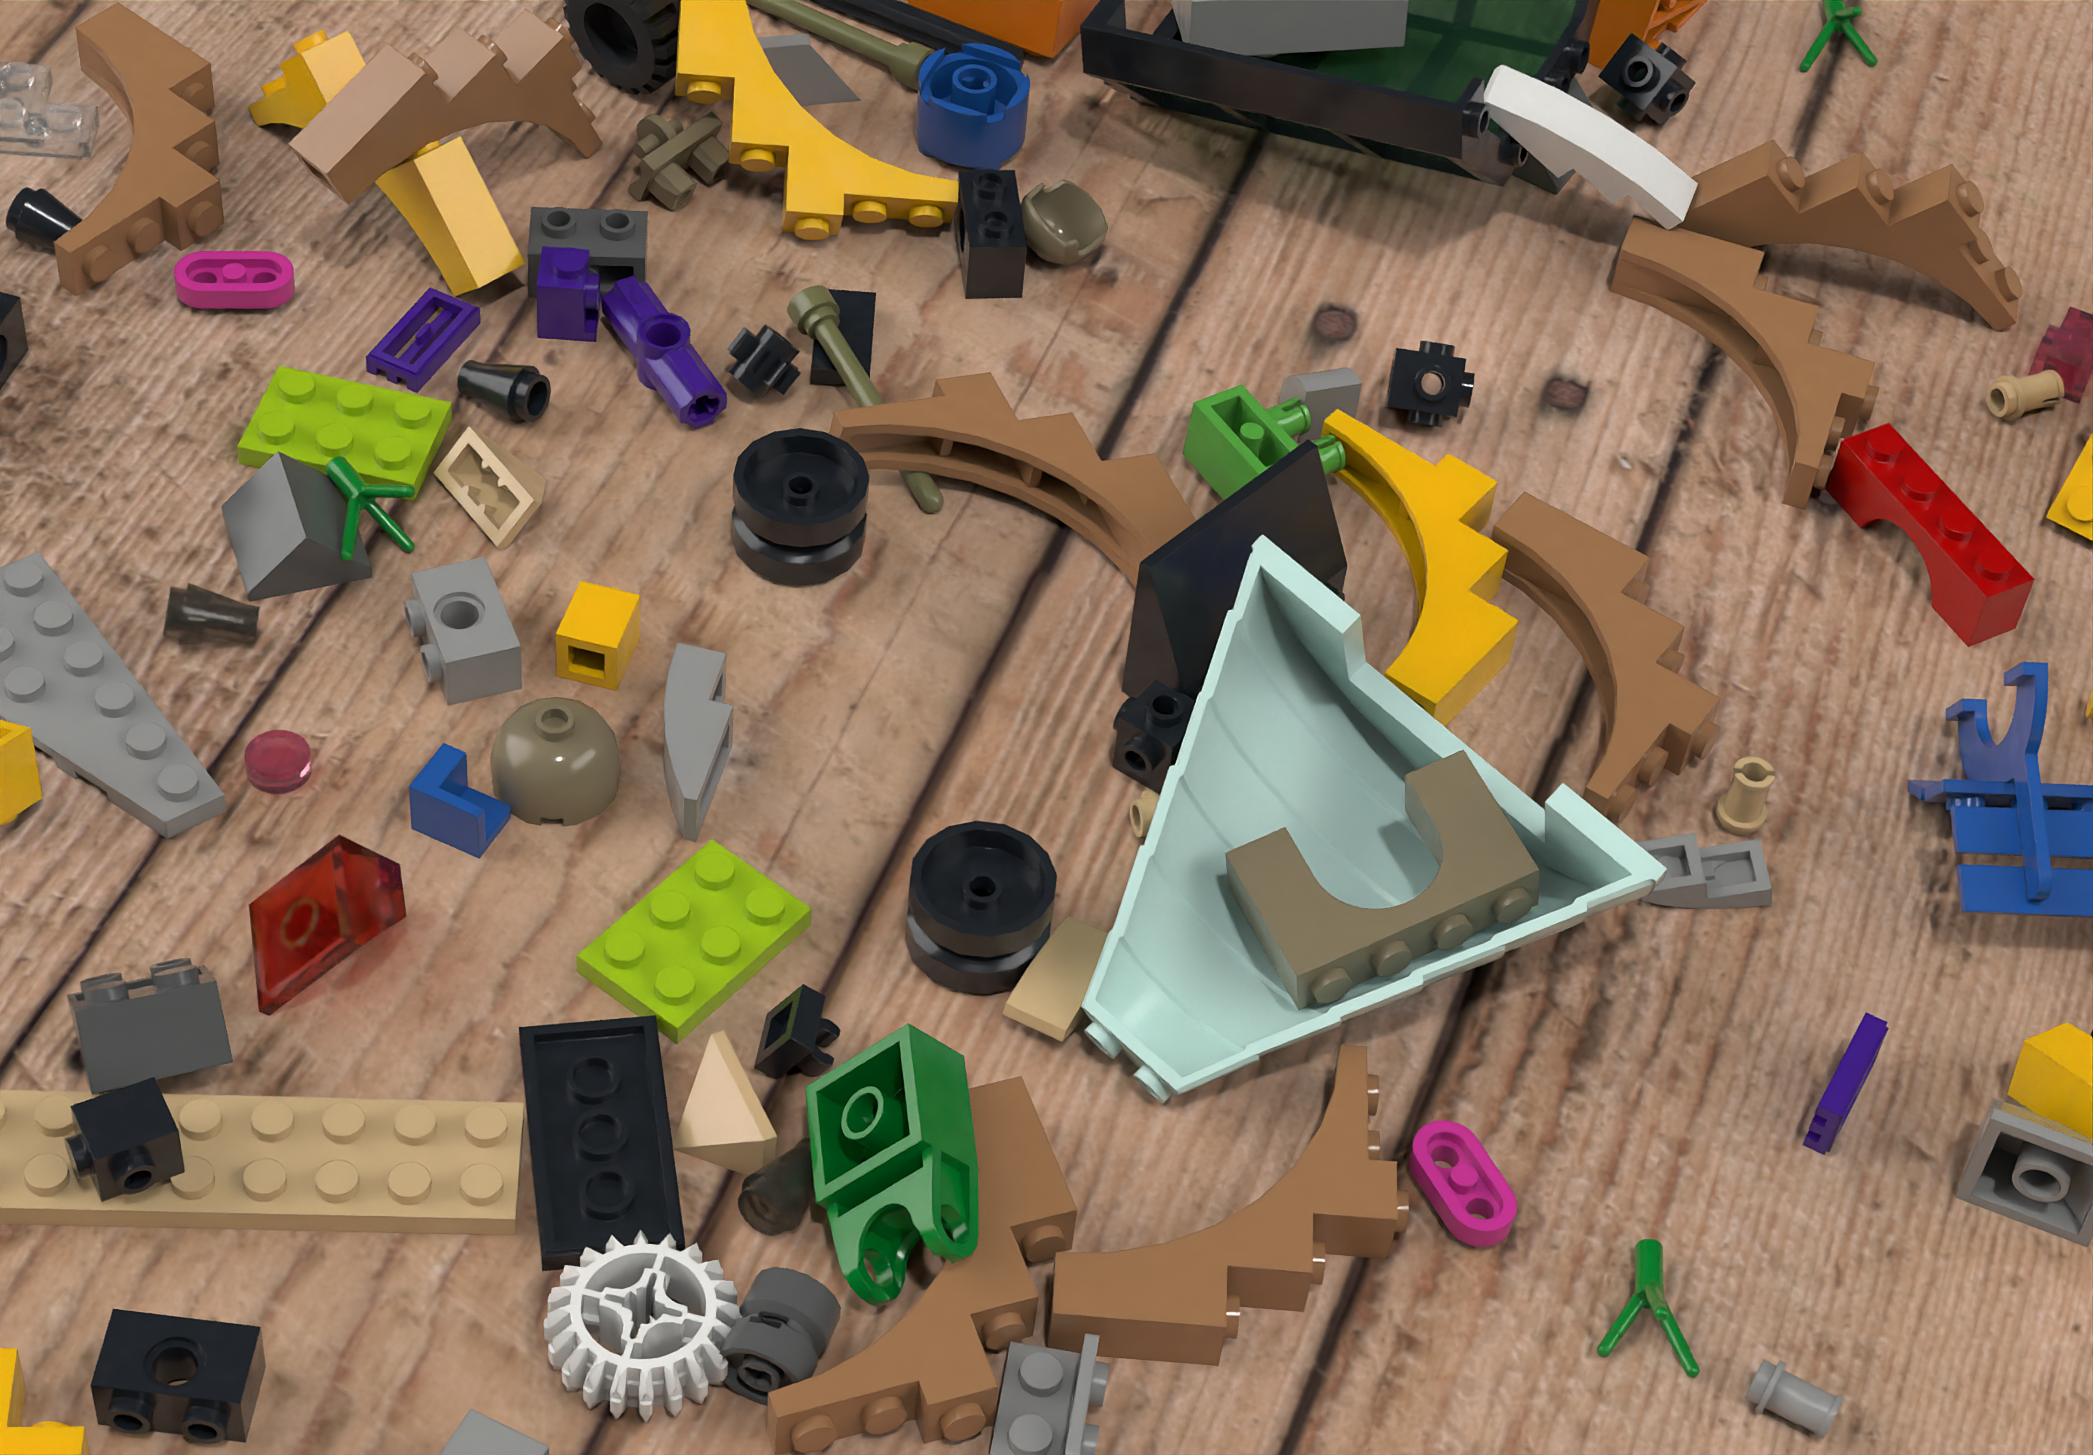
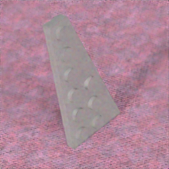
M36 552L0 567V720L30 727L34 748L38 747L55 758L57 767L74 779L83 776L107 792L108 801L167 839L226 812L225 794L42 555Z

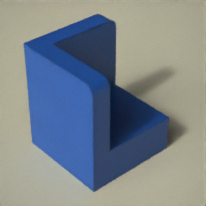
M445 743L441 745L409 786L411 829L479 859L511 819V807L509 804L468 787L466 752Z

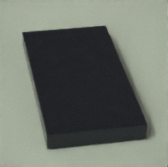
M656 1015L519 1027V1046L542 1271L562 1270L565 1265L580 1267V1256L583 1255L585 1247L602 1255L605 1254L606 1243H608L611 1235L623 1246L634 1245V1240L640 1230L647 1238L648 1244L660 1245L664 1238L671 1233L676 1241V1250L680 1252L685 1250V1237Z

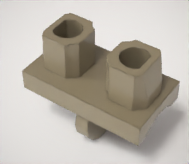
M712 111L684 130L681 122L676 118L667 122L661 116L651 114L640 120L636 128L639 142L633 145V152L641 159L639 164L641 177L630 184L628 191L639 202L652 193L671 211H674L692 196L697 186V183L685 172L686 169L691 167L707 184H712L720 179L728 171L731 164L728 163L729 151L716 138L723 122Z

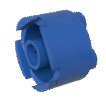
M979 43L962 44V52L945 55V48L926 58L920 68L915 131L918 138L917 146L919 151L927 157L938 158L951 164L970 167L972 170H999L1001 163L1015 155L1025 140L1030 79L1028 74L1025 77L1020 71L1021 62L1014 55L1003 49Z

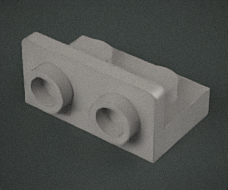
M1085 1333L1082 1353L1010 1341L990 1455H1095L1099 1426L1086 1424L1085 1420L1088 1405L1103 1407L1110 1363L1095 1361L1100 1335Z

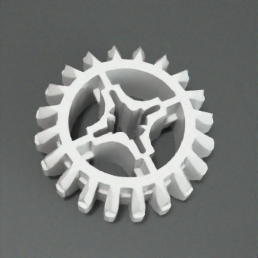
M640 1230L634 1240V1245L623 1246L611 1235L608 1243H606L605 1254L602 1255L585 1247L583 1255L580 1256V1267L564 1266V1271L560 1275V1287L552 1288L547 1300L548 1313L547 1318L544 1319V1338L548 1340L549 1361L553 1365V1370H562V1382L566 1386L567 1392L583 1389V1400L587 1403L589 1409L604 1400H609L610 1412L616 1420L626 1410L627 1406L639 1407L640 1415L647 1422L655 1406L664 1405L676 1418L679 1410L682 1409V1397L685 1396L702 1405L704 1398L708 1395V1384L723 1385V1380L728 1374V1361L719 1354V1349L731 1331V1325L738 1318H742L737 1305L736 1288L733 1281L723 1280V1269L720 1267L719 1259L702 1263V1252L699 1250L697 1243L681 1252L677 1251L676 1241L671 1233L664 1238L660 1245L648 1244L647 1238ZM670 1298L677 1300L678 1302L682 1303L683 1305L678 1304V1303L672 1301ZM592 1336L600 1338V1344ZM601 1345L615 1349L620 1355L608 1351Z

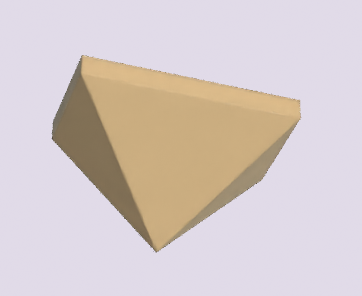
M471 426L466 429L433 472L498 548L504 550L542 503L547 480L478 429Z
M725 1031L713 1033L708 1041L673 1141V1150L761 1181L775 1177L777 1135Z

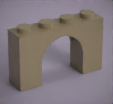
M1464 749L1404 775L1405 811L1440 868L1437 876L1428 888L1406 903L1389 908L1370 909L1353 906L1338 900L1319 884L1286 827L1225 853L1228 888L1298 1010H1302L1317 1002L1320 1004L1334 1002L1343 997L1351 987L1376 976L1389 977L1405 969L1414 959L1437 949L1450 950L1456 948L1468 940L1473 933L1498 922L1502 924L1514 922L1526 915L1532 907L1538 905L1540 870Z

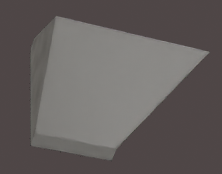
M809 33L757 37L773 71L800 106L861 101L810 45Z

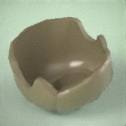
M1060 180L1055 185L1044 189L1045 184L1040 183L1026 194L1020 203L1027 246L1046 262L1072 265L1084 260L1105 240L1108 225L1102 209L1089 193L1071 181Z

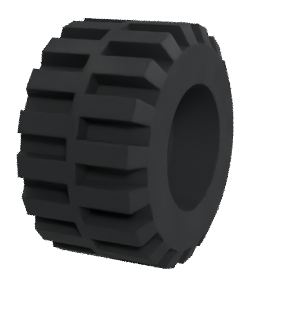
M564 0L566 6L563 7L564 17L570 25L568 30L574 41H576L579 52L593 66V70L601 78L604 76L610 85L618 90L623 87L628 94L638 95L642 93L643 95H648L676 77L680 0Z

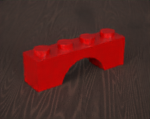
M1890 423L1843 439L1826 491L1860 528L1885 519L1893 522L1908 534L1917 546L1927 567L1931 583L1932 608L1968 647L2016 629L2035 580Z

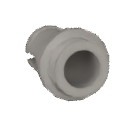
M1763 1359L1745 1398L1757 1404L1755 1411L1762 1414L1764 1408L1817 1434V1437L1824 1439L1843 1398L1838 1395L1834 1396L1785 1371L1786 1363L1779 1360L1776 1366Z

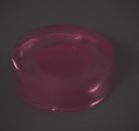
M287 730L264 732L252 739L245 749L244 759L247 778L256 789L262 792L285 794L302 787L311 775L310 747L303 737Z

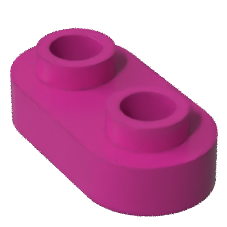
M199 251L181 258L174 268L177 296L183 303L195 308L271 309L286 303L295 292L294 268L291 261L285 256L271 251Z
M1445 1120L1434 1121L1420 1128L1413 1140L1409 1156V1167L1414 1178L1448 1230L1457 1239L1472 1246L1487 1247L1503 1241L1512 1228L1517 1211V1200L1512 1189L1475 1134L1459 1123ZM1434 1162H1446L1451 1168L1439 1167ZM1470 1214H1479L1486 1219H1479Z

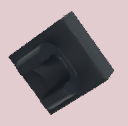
M802 984L767 1013L754 1068L777 1080L795 1065L801 1071L811 1076H819L833 1065L834 1058L822 1052L816 1046L817 1044L823 1048L827 1047L840 1036L841 1031L832 1021L821 1018L825 995Z

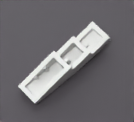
M1504 65L1494 69L1484 92V104L1490 106V117L1556 177L1559 178L1574 169L1612 204L1629 195L1667 230L1684 221L1698 183L1657 149L1610 117L1551 85Z

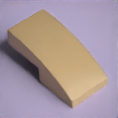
M1068 916L1049 937L1024 972L1005 1004L1003 1015L1063 1042L1087 1016L1081 1006L1108 933Z

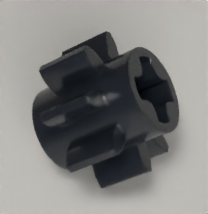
M764 324L756 336L744 327L727 348L730 351L729 354L737 359L728 371L761 398H764L772 387L785 395L801 374L798 368L791 363L800 351L767 324Z

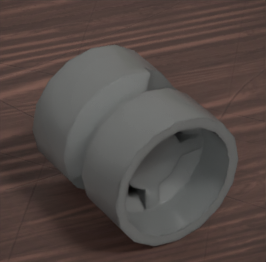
M779 1267L761 1270L754 1278L740 1306L739 1313L742 1318H738L731 1325L730 1328L732 1329L719 1349V1354L728 1361V1374L723 1381L733 1391L748 1400L767 1406L769 1392L811 1378L817 1368L818 1356L826 1349L840 1319L841 1307L835 1295L824 1284L796 1270Z

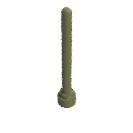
M746 0V3L889 66V70L895 75L897 82L917 91L920 68L926 58L935 52V50L917 42L901 43L898 46L794 0Z
M817 285L808 287L795 295L788 304V315L801 334L808 335L811 339L819 341L858 406L866 407L885 404L838 329L840 309L829 290L824 286ZM899 470L923 510L934 513L942 508L944 503L943 496L929 473Z

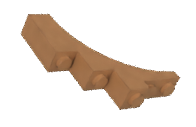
M119 2L75 27L81 71L109 94L127 118L133 134L127 162L111 191L84 220L54 241L60 286L76 297L97 283L106 280L110 275L141 255L150 252L163 241H167L182 251L224 224L220 180L209 173L211 169L220 164L216 123L214 119L205 114L215 107L211 63Z
M525 8L494 41L485 35H481L476 40L457 25L425 59L414 52L406 58L387 43L288 145L311 176L349 205L381 175L417 150L454 132L485 123L524 121L547 126L552 133L587 159L592 156L603 142L591 124L596 119L594 114L580 99L573 95L577 90V86L572 78L582 69L581 64L570 48L575 42L573 37L555 19L549 17L543 22Z
M1773 139L1691 177L1698 185L1684 221L1675 227L1745 247L1764 244L1811 243L1859 250L1899 262L1937 280L1968 302L1996 332L2017 322L2018 301L2022 296V286L2019 277L2011 267H2004L1994 254L1987 234L1979 228L1980 214L1984 210L1982 195L1972 181L1966 182L1953 164L1893 189L1892 182L1887 173L1880 168L1876 169L1862 151L1804 177L1803 170L1798 161L1792 156L1787 157Z
M1633 215L1620 250L1610 292L1652 306L1690 326L1722 349L1751 378L1771 408L1784 443L1787 476L1782 504L1805 510L1812 487L1824 491L1834 456L1824 454V449L1835 452L1840 438L1846 439L1853 435L1858 418L1870 420L1879 392L1878 387L1869 385L1875 362L1819 346L1823 332L1812 329L1819 306L1765 291L1769 277L1758 274L1764 256L1763 251L1678 227L1667 230L1657 221Z
M991 372L936 379L931 398L837 410L833 413L829 434L848 442L864 458L867 470L888 469L927 472L971 481L1014 496L1058 518L1094 543L1125 573L1135 588L1140 562L1197 521L1156 453L1101 461L1073 412L1018 420Z
M1524 491L1493 527L1491 540L1508 550L1502 579L1523 591L1556 621L1580 652L1598 690L1605 721V755L1587 783L1582 799L1610 822L1614 820L1617 823H1621L1633 807L1638 795L1637 788L1642 782L1652 785L1663 768L1679 776L1694 756L1704 759L1717 740L1721 728L1713 723L1721 698L1678 675L1685 657L1682 653L1678 652L1685 626L1643 605L1650 586L1643 582L1650 557Z
M1340 1044L1331 1081L1329 1104L1319 1130L1296 1164L1256 1201L1216 1225L1166 1243L1115 1252H1056L1050 1287L1047 1348L1082 1353L1085 1333L1100 1335L1096 1356L1219 1366L1224 1338H1237L1240 1307L1304 1312L1310 1285H1322L1326 1254L1388 1259L1394 1232H1406L1409 1215L1408 1190H1397V1161L1379 1160L1380 1132L1368 1130V1115L1375 1116L1377 1113L1379 1076L1368 1074L1367 1046Z
M1022 1076L968 1088L979 1167V1237L977 1248L972 1255L958 1263L951 1264L946 1259L940 1273L911 1311L871 1346L822 1374L768 1393L766 1432L774 1455H781L796 1450L802 1453L815 1452L827 1447L834 1440L865 1432L870 1434L887 1433L895 1430L904 1422L914 1419L924 1444L944 1438L954 1441L967 1439L979 1433L983 1428L993 1426L998 1385L984 1348L993 1350L1005 1349L1010 1347V1341L1020 1342L1023 1338L1033 1336L1039 1296L1025 1261L1043 1262L1054 1258L1056 1252L1071 1250L1078 1210Z

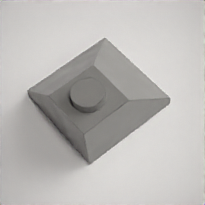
M1992 1098L1975 1135L1955 1198L2088 1247L2093 1238V1140L2059 1122L2035 1114L2024 1107L2013 1106Z

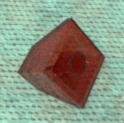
M339 834L249 904L259 1012L270 1016L407 917L399 863Z

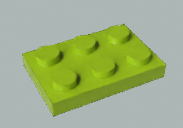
M278 366L237 446L239 464L261 468L279 451L326 474L325 468L328 462L335 457L342 456L347 459L367 484L413 486L415 488V495L413 497L399 499L414 502L452 421V402Z
M711 839L577 954V972L638 1017L656 1015L658 1031L678 1044L811 925L812 908Z

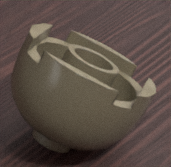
M551 697L536 699L520 706L499 728L490 757L495 797L510 805L512 815L529 824L541 826V818H563V826L578 825L600 815L615 799L618 791L621 761L615 732L595 709L579 700Z

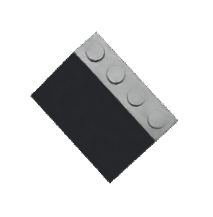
M1307 439L1140 562L1122 684L1123 693L1129 697L1138 698L1154 680H1157L1174 691L1189 696L1196 702L1199 692L1202 691L1227 612L1234 608L1249 556L1253 552L1252 545L1262 534L1340 599L1345 601V594L1342 591L1348 565L1316 444Z

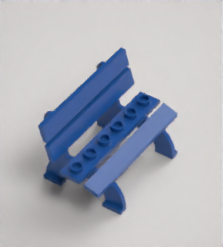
M2021 662L2004 673V686H2017L2015 710L2011 725L2004 739L1996 745L1991 737L1987 718V699L1962 698L1946 708V721H1958L1960 754L1968 780H1908V792L1920 800H1925V802L1946 803V812L1951 814L1955 854L2023 856L2024 867L1957 865L1961 913L2093 918V870L2051 868L2050 858L2093 859V785L2041 783L2038 751L2047 712L2048 663ZM1985 805H2008L2009 808L1985 807ZM2048 807L2071 808V811H2070V810H2048Z

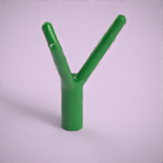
M1821 0L1828 21L1808 50L1799 69L1802 72L1809 71L1834 31L1844 33L1868 66H1876L1878 63L1877 58L1850 23L1851 18L1862 14V8L1859 6L1846 8L1844 0Z
M338 456L331 459L326 465V474L348 499L341 559L349 562L353 558L361 510H366L405 552H412L415 544L380 507L375 499L411 498L415 495V488L411 485L367 484L346 458Z
M1643 1239L1635 1245V1293L1598 1345L1597 1353L1601 1357L1609 1356L1642 1308L1651 1309L1655 1318L1659 1320L1687 1376L1691 1378L1697 1377L1700 1369L1664 1298L1663 1246L1657 1240Z

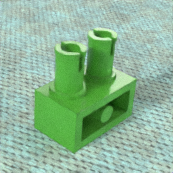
M1241 384L1193 403L1182 454L1220 497L1225 500L1298 447L1291 437L1309 432L1311 428L1310 413L1305 404L1300 405L1301 399L1297 397L1264 409ZM1331 434L1325 435L1313 442L1318 446L1325 475L1341 471L1346 465L1344 448L1340 441L1335 442L1336 437Z

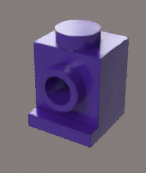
M542 246L536 284L537 338L596 342L602 294H600V274H590V250Z

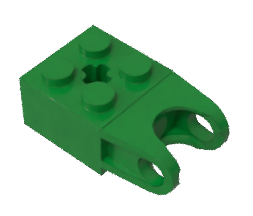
M907 1023L805 1086L816 1204L827 1210L843 1276L861 1299L876 1307L889 1303L900 1294L906 1278V1265L909 1255L921 1238H923L926 1246L934 1255L942 1256L949 1260L951 1264H955L973 1254L977 1248L979 1237V1167L964 1055ZM944 1229H947L952 1234L954 1242L948 1237ZM864 1258L872 1264L877 1284L868 1274Z

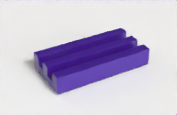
M430 287L366 356L367 372L377 376L382 370L386 371L387 381L398 384L402 379L407 380V389L418 393L481 323L480 308ZM440 307L443 308V311L431 324L426 323ZM415 335L416 340L399 358H396L397 353Z
M1867 1012L1865 1013L1816 1108L1809 1131L1802 1145L1825 1155L1826 1151L1830 1152L1875 1064L1889 1029L1886 1027L1888 1022Z

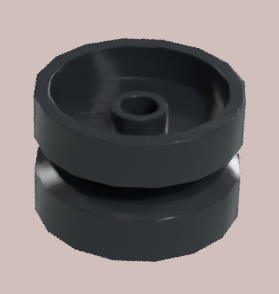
M803 428L774 431L752 441L738 456L733 474L732 498L735 505L732 512L731 536L737 555L752 571L774 582L807 585L827 582L847 572L861 557L866 538V506L870 476L864 458L848 442L823 431Z
M972 821L948 826L926 839L913 857L909 884L905 941L913 962L931 980L955 991L989 994L1016 987L1030 963L1050 937L1057 873L1048 852L1026 833L1006 824Z

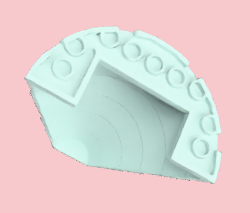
M1263 534L1252 545L1253 552L1249 556L1234 608L1227 612L1202 691L1197 696L1176 763L1173 766H1169L1145 844L1139 847L1114 927L1108 933L1081 1006L1092 1020V1023L1084 1030L1087 1037L1112 1059L1122 1052L1139 1068L1133 1075L1136 1081L1162 1104L1172 1094L1179 1096L1259 1061L1260 1056L1338 1028L1342 1021L1417 994L1425 986L1500 959L1507 951L1576 926L1583 922L1585 918L1646 897L1662 882L1667 872L1665 866L1564 783L1545 801L1544 810L1368 664L1365 657L1361 615ZM1464 749L1540 870L1538 905L1532 907L1526 915L1514 922L1507 924L1498 922L1473 933L1468 940L1456 948L1450 950L1437 949L1414 959L1405 969L1389 977L1376 976L1351 987L1343 997L1327 1004L1317 1002L1302 1010H1298L1228 888L1225 853L1286 827L1319 884L1338 900L1353 906L1370 909L1389 908L1406 903L1428 888L1437 876L1440 868L1405 811L1404 775Z

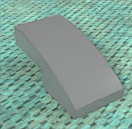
M1695 833L1636 842L1667 868L1666 876L1648 896L1642 897V901L1664 906L1693 909H1732L1772 905V887L1760 839L1698 848Z

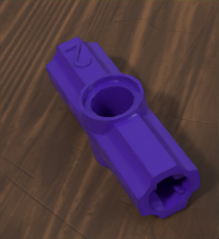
M634 276L615 281L613 288L602 296L601 308L605 317L636 359L639 381L645 387L660 393L680 423H687L694 430L712 424L715 417L726 409L727 393L690 343L691 329L688 322L681 316L669 313L647 282H639Z

